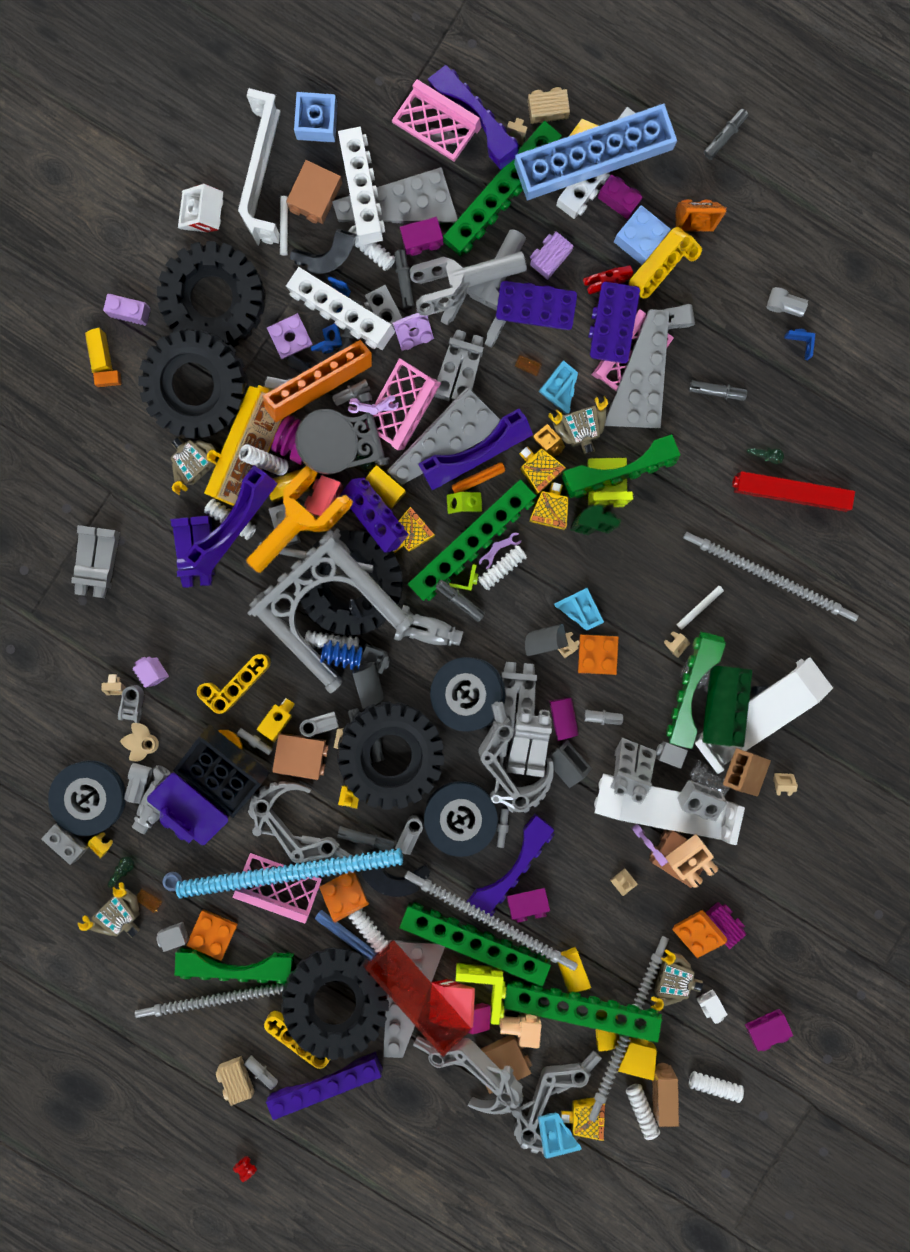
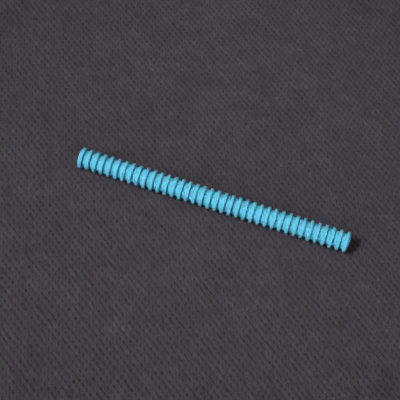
M397 848V850L391 849V851L385 850V852L379 851V853L374 851L373 854L368 852L367 855L361 853V856L355 854L354 857L349 855L348 858L343 856V858L337 857V859L331 858V860L325 859V861L321 859L319 862L315 860L313 863L308 861L307 864L302 862L301 865L296 863L295 866L290 864L289 866L284 865L283 867L278 866L277 868L272 867L265 870L261 868L259 871L255 869L254 872L249 870L248 873L242 871V873L237 872L236 874L231 873L230 875L225 874L224 876L219 875L212 878L208 876L206 879L202 877L200 880L199 878H195V880L189 879V881L183 880V882H177L176 894L179 898H183V896L187 898L189 895L193 897L195 894L200 896L201 893L206 895L207 892L212 894L213 892H224V890H236V888L240 890L242 887L247 889L248 886L253 888L254 885L259 887L260 884L265 886L266 884L283 883V881L289 882V880L293 882L295 879L300 881L301 878L306 880L307 877L309 879H313L314 876L319 878L320 875L325 877V875L331 876V874L337 875V873L343 874V872L347 874L349 871L353 873L355 870L360 872L361 869L366 871L367 868L372 870L374 867L378 869L380 866L384 868V866L402 865L403 854L402 850Z

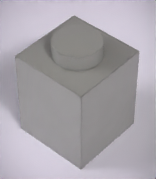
M663 741L662 745L659 744L656 749V759L681 769L688 750Z
M183 922L161 929L157 933L158 936L156 938L158 946L162 947L163 952L185 945L189 940Z

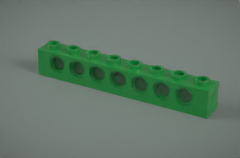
M544 120L518 150V153L535 149L538 145H546L561 140L562 135ZM515 159L495 176L443 236V242L458 256L461 257L464 253L468 254L473 248V242L483 237L489 224L492 226L497 221L500 211H505L510 206V200L514 195L517 197L522 192L523 188L520 179H514L511 176L517 173L514 165ZM506 188L508 192L503 194L499 189ZM488 202H493L496 204V206L494 208H489L486 204ZM480 216L484 220L482 222H475L474 218ZM466 230L469 231L471 235L468 237H464L461 235V232Z
M520 479L414 577L408 585L423 601L426 599L430 601L437 594L435 592L437 590L436 584L440 580L448 584L451 581L449 577L454 573L458 575L465 568L463 564L468 560L472 562L479 555L477 551L482 547L486 549L493 542L491 538L496 534L500 536L507 529L505 525L510 521L514 523L521 516L519 512L524 508L528 510L535 503L533 499H535L536 495ZM517 498L520 501V506L513 508L510 505L511 499ZM503 511L506 514V519L504 521L497 520V512ZM483 525H491L492 532L484 534L481 529ZM469 538H477L478 545L470 547L467 543ZM455 551H463L464 558L456 560L453 556ZM442 563H447L451 567L450 571L446 574L441 573L439 570ZM428 576L436 578V584L432 587L427 586L425 583Z
M408 903L400 923V929L543 987L551 967L550 960L546 958V955L541 956V953L536 955L531 953V950L527 947H517L512 945L513 943L507 939L502 938V940L494 938V934L484 931V933L477 931V928L470 924H466V926L460 924L456 918H445L436 910L431 909V911L423 909L424 906L419 903ZM419 917H425L428 920V922L424 925H421L418 923L417 919ZM438 924H442L445 926L446 929L442 932H438L435 929V926ZM460 931L463 933V937L455 939L453 934ZM473 939H479L481 944L473 946L470 942ZM491 946L499 948L498 952L494 954L490 953L488 949ZM514 953L516 958L513 961H509L506 959V956ZM530 960L534 962V965L531 968H526L524 966L526 961Z
M521 980L509 981L504 1001V1009L657 1043L662 1021V1014L658 1013L655 1009H647L646 1011L632 1004L623 1006L613 1000H608V1002L600 1001V998L595 996L586 998L581 997V994L576 992L567 994L558 988H550L549 990L537 984L526 985ZM527 993L530 996V1000H523L521 994ZM546 997L549 1000V1004L543 1005L539 999ZM564 1001L569 1007L562 1009L558 1003ZM583 1005L588 1009V1011L586 1013H581L578 1011L577 1008ZM604 1010L607 1016L599 1017L596 1012ZM623 1014L627 1019L621 1022L616 1019V1016ZM638 1018H642L646 1021V1024L639 1026L635 1021Z

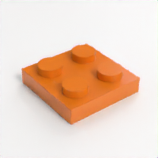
M579 635L578 673L616 675L618 637Z
M351 871L347 874L344 873L319 887L334 922L369 905L355 871L353 873Z
M202 909L186 946L222 961L238 924Z
M703 910L675 924L672 929L696 958L727 942V937Z

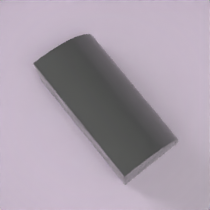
M563 624L531 631L525 640L527 656L568 646Z
M375 662L360 665L359 669L357 666L354 667L353 677L362 708L364 709L372 704L376 705L381 702L385 696Z
M568 740L559 745L546 757V762L547 758L551 757L553 770L569 788L583 780L592 770Z

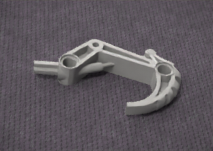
M494 702L495 704H492L495 721L478 749L482 763L496 778L495 790L490 793V798L493 803L501 802L505 804L512 813L513 811L526 813L530 810L531 806H538L540 804L539 800H543L546 797V792L549 791L553 779V761L551 757L547 758V769L544 777L528 786L517 787L502 766L503 759L506 757L508 742L513 736V729L510 719L506 718L503 702ZM502 727H507L506 731L499 732ZM499 783L505 789L504 791L498 792ZM518 797H523L520 801H516Z
M280 781L278 784L273 782L270 783L269 787L264 785L259 788V794L254 793L251 796L248 813L255 822V828L252 830V833L255 836H260L261 834L276 836L294 863L322 858L331 859L332 857L337 859V857L343 858V856H346L348 858L351 855L338 847L340 844L332 837L320 839L304 835L302 837L294 836L272 810L275 801L281 794L290 790H302L310 793L312 789L308 786L296 782ZM259 802L267 805L266 811H261L258 808ZM265 822L268 824L272 831L263 830V825ZM330 843L333 846V850L326 851L323 848V844Z
M420 1036L416 1038L413 1046L429 1054V1062L434 1067L442 1068L453 1064L466 1067L497 1095L492 1100H480L472 1097L468 1104L469 1107L489 1114H506L514 1111L522 1103L523 1086L514 1077L513 1069L510 1066H505L503 1070L499 1069L471 1039L444 1040L436 1042L434 1045Z
M593 1050L582 1063L547 1066L542 1069L533 1100L512 1111V1115L517 1118L513 1129L514 1136H516L522 1149L529 1147L532 1153L541 1151L544 1154L540 1130L537 1128L539 1123L538 1116H542L551 1095L559 1094L571 1087H584L587 1085L591 1076L590 1071L602 1059L596 1051ZM578 1072L584 1074L581 1078L574 1077ZM530 1107L528 1116H526L522 1110ZM527 1130L532 1131L531 1135H525L523 1133ZM572 1134L576 1141L580 1138V1136Z

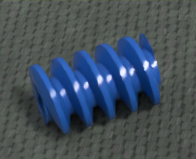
M329 640L327 644L324 642L320 663H323L327 658L328 665L334 660L337 667L342 662L343 668L350 664L351 670L356 665L359 669L363 651L362 647L355 651V646L352 645L348 650L347 643L340 648L338 641L332 646V640Z

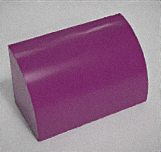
M572 697L549 701L556 739L563 740L578 736L579 732Z

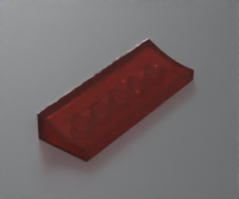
M394 940L363 965L442 1057L471 1030L470 1026Z

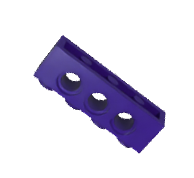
M364 477L351 479L340 496L347 495L353 501L350 509L384 553L397 550L409 535L404 526L396 519L393 512L371 487L368 480Z

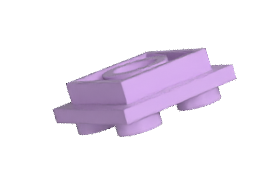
M298 313L267 327L281 359L313 345ZM288 333L295 334V339L291 342L285 340V336Z
M416 313L393 323L402 351L409 350L422 343H428L434 339L427 316Z

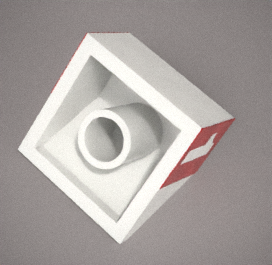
M206 184L183 190L178 228L207 233L219 230L221 224L220 214L223 206V191Z

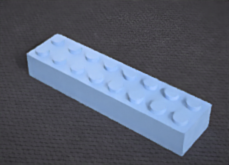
M664 104L517 154L515 155L514 165L526 199L530 200L674 149L677 139Z

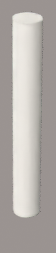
M287 196L280 197V255H288Z
M720 586L715 588L678 622L677 626L682 630L724 590Z

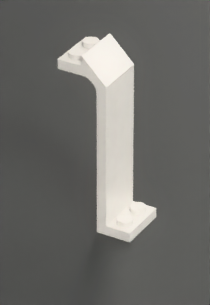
M249 88L247 98L252 111L261 117L238 211L258 246L260 239L267 244H273V242L279 244L280 234L276 224L255 219L254 216L281 111L276 109L274 103L276 96L274 94Z
M811 657L805 661L803 659L797 661V667L791 673L749 700L744 747L702 743L703 732L696 736V746L717 774L724 771V765L732 760L736 748L743 751L748 750L818 704L833 689Z
M603 773L599 781V794L594 803L596 814L621 821L720 839L729 844L737 845L745 807L727 801L726 806L716 821L706 820L697 814L686 813L681 809L678 801V796L681 793L679 791L651 786L644 801L637 803L628 794L624 796L615 794L614 789L610 788L613 776Z

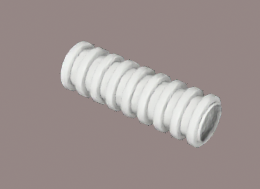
M356 225L352 226L349 232L357 234ZM357 234L355 247H360V251H364L366 256L369 255L370 259H374L373 262L378 263L379 267H383L384 271L390 269L395 262V257L390 256L391 253L389 252L386 253V249L381 248L380 244L377 245V242L360 245Z
M248 444L244 445L239 452L241 461L279 476H283L288 470L289 464L287 460Z
M211 499L204 509V513H209L210 517L220 520L221 524L231 512V509H226L225 505L221 506L220 502L216 503L215 499ZM248 522L240 536H245L246 540L250 539L256 531V526Z
M515 545L514 550L511 549L509 554L506 553L505 557H501L500 562L497 561L496 565H492L491 569H487V573L484 572L482 577H478V581L486 590H490L491 586L494 587L495 582L498 583L500 578L503 579L505 574H509V570L512 571L514 566L517 567L518 563H522L523 558H527V555L519 546Z
M310 630L306 632L305 641L312 648L317 647L321 649L324 646V642L327 644L329 640H332V646L338 641L340 648L347 643L348 650L352 645L355 646V651L358 650L359 639L357 636L352 638V636L346 637V635L342 637L340 634L335 636L334 633L329 635V633L323 634L322 632L318 634L316 631L311 633Z
M363 908L350 914L348 918L353 920L352 924H356V929H360L359 933H363V938H367L366 942L371 944L370 947H374L375 953L380 952L388 945V940H385V936L381 935V931L377 930L376 925H373L374 922L369 920L370 917L366 916L365 911H362Z
M693 1071L690 1075V1089L695 1088L697 1091L701 1089V1092L707 1091V1094L712 1093L720 1098L724 1096V1099L735 1100L737 1103H740L743 1099L744 1088L742 1085L738 1086L736 1083L732 1084L729 1081L726 1083L725 1080L720 1081L719 1078L715 1079L713 1076L709 1078L708 1075L703 1076L702 1073L697 1074L696 1071Z
M641 1084L630 1085L626 1089L628 1099L631 1100L630 1104L633 1106L632 1109L635 1111L640 1128H642L643 1136L646 1140L655 1139L660 1135V1130L657 1123H655L656 1120L653 1117L654 1115L651 1112L648 1101H646L647 1098L644 1095Z

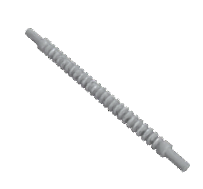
M687 531L684 534V539L700 546V549L703 551L713 552L714 556L717 554L718 558L723 557L724 561L727 559L728 563L733 562V565L737 564L738 568L743 567V570L752 571L753 575L757 574V577L762 576L763 580L767 579V582L772 581V584L776 583L777 587L787 588L788 592L791 590L792 594L797 593L796 595H801L802 599L811 600L812 604L816 602L817 606L821 605V608L826 607L827 611L831 610L830 612L835 615L840 614L854 622L858 619L859 615L843 608L838 602L828 601V598L824 599L823 595L818 596L819 594H814L813 590L804 589L803 585L799 587L798 583L794 584V581L789 582L788 578L785 580L784 576L779 577V574L775 575L774 571L769 572V569L765 570L764 566L760 568L759 564L754 565L755 563H750L749 559L745 560V557L740 558L739 554L736 556L735 552L725 551V547L721 549L720 545L715 546V543L711 544V541L706 538L703 540Z
M407 871L404 878L420 886L421 890L429 891L430 895L433 893L434 897L439 896V900L444 899V902L448 901L449 905H454V908L459 907V911L463 909L464 913L468 912V915H473L474 919L477 917L478 921H483V924L488 923V926L492 925L493 929L497 928L498 932L502 931L503 935L506 933L507 937L512 936V940L517 939V942L521 941L522 945L526 944L527 948L535 949L536 953L541 952V956L546 955V958L550 957L552 962H559L573 971L576 970L578 964L562 956L560 951H553L552 947L544 946L543 942L538 943V939L533 940V937L529 938L528 934L524 935L523 931L515 930L514 926L509 927V923L504 924V921L500 922L499 918L495 919L494 915L491 917L490 913L485 914V910L480 911V907L475 908V905L471 906L470 902L466 903L465 899L462 901L460 900L461 897L456 898V894L451 895L450 891L447 893L446 889H441V886L436 887V883L432 884V881L429 879L424 880Z
M661 937L655 954H652V962H649L650 967H647L646 977L642 978L644 982L640 983L642 987L638 988L640 992L636 993L638 997L634 999L635 1004H632L638 1006L641 1010H643L642 1005H645L644 1000H647L646 995H649L648 990L652 989L650 985L654 984L652 980L656 979L654 975L658 974L656 970L660 969L659 964L663 962L661 958H663V953L669 941L667 937ZM619 1035L621 1038L617 1040L619 1044L615 1046L616 1051H613L614 1056H611L612 1061H609L608 1071L604 1072L606 1076L602 1077L604 1081L600 1082L601 1088H598L599 1093L597 1092L594 1097L595 1103L588 1118L593 1122H596L602 1104L606 1103V1094H609L608 1089H611L612 1079L616 1078L614 1074L618 1073L616 1069L620 1068L618 1064L622 1063L621 1057H624L623 1052H626L627 1042L631 1041L629 1039L630 1036Z
M272 983L271 986L267 984L266 987L261 986L260 988L256 986L255 989L251 987L250 990L245 988L244 991L240 989L239 992L234 990L233 993L229 991L228 994L223 992V995L218 993L217 996L215 994L212 997L207 995L206 998L202 996L201 999L196 997L195 1000L191 998L190 1001L185 999V1002L180 1000L179 1003L177 1001L174 1004L169 1002L168 1005L166 1003L163 1005L155 1004L151 1008L135 1010V1017L140 1018L151 1015L158 1017L162 1016L163 1013L165 1015L168 1012L173 1014V1011L178 1013L179 1010L181 1012L184 1009L189 1011L190 1008L194 1010L195 1007L200 1009L201 1006L202 1008H205L206 1005L210 1007L211 1004L216 1006L217 1003L221 1005L222 1002L227 1004L228 1001L232 1003L233 1000L238 1002V1000L243 1001V999L248 1000L249 998L253 1000L254 997L258 999L259 996L264 998L265 995L269 997L270 994L275 996L278 993L280 995L287 983H277V985Z

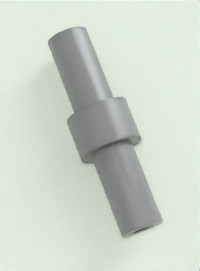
M242 728L238 731L237 735L249 742V745L253 748L257 747L268 755L272 752L273 748L263 743L258 736H252Z
M505 808L501 809L500 823L497 825V847L504 848L506 833H508L509 829L507 824L509 809Z

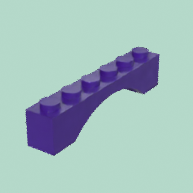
M445 65L428 78L429 86L480 118L481 126L487 136L489 157L500 170L515 159V155L519 154L517 140L507 134L506 128L502 123L498 124L493 113L483 107L480 98L472 95L469 86L459 80V76L454 69L450 70Z
M518 408L502 417L492 433L476 446L456 454L433 455L418 465L427 483L434 490L499 453L508 450L519 442L526 440L533 433L527 418Z
M254 465L242 480L238 499L227 518L211 534L194 543L183 559L192 567L208 576L278 483Z
M534 814L523 828L522 849L513 867L498 881L485 887L477 888L466 903L470 902V905H475V908L480 907V911L485 910V914L490 913L492 917L496 911L494 909L498 903L501 904L506 899V892L509 888L513 889L517 885L519 875L522 872L526 873L531 866L530 861L533 857L537 858L541 854L543 844L551 841L554 836V828L537 814Z
M373 1052L358 1058L340 1070L320 1079L301 1085L285 1087L270 1093L266 1104L272 1119L276 1120L381 1078L383 1069L377 1053Z

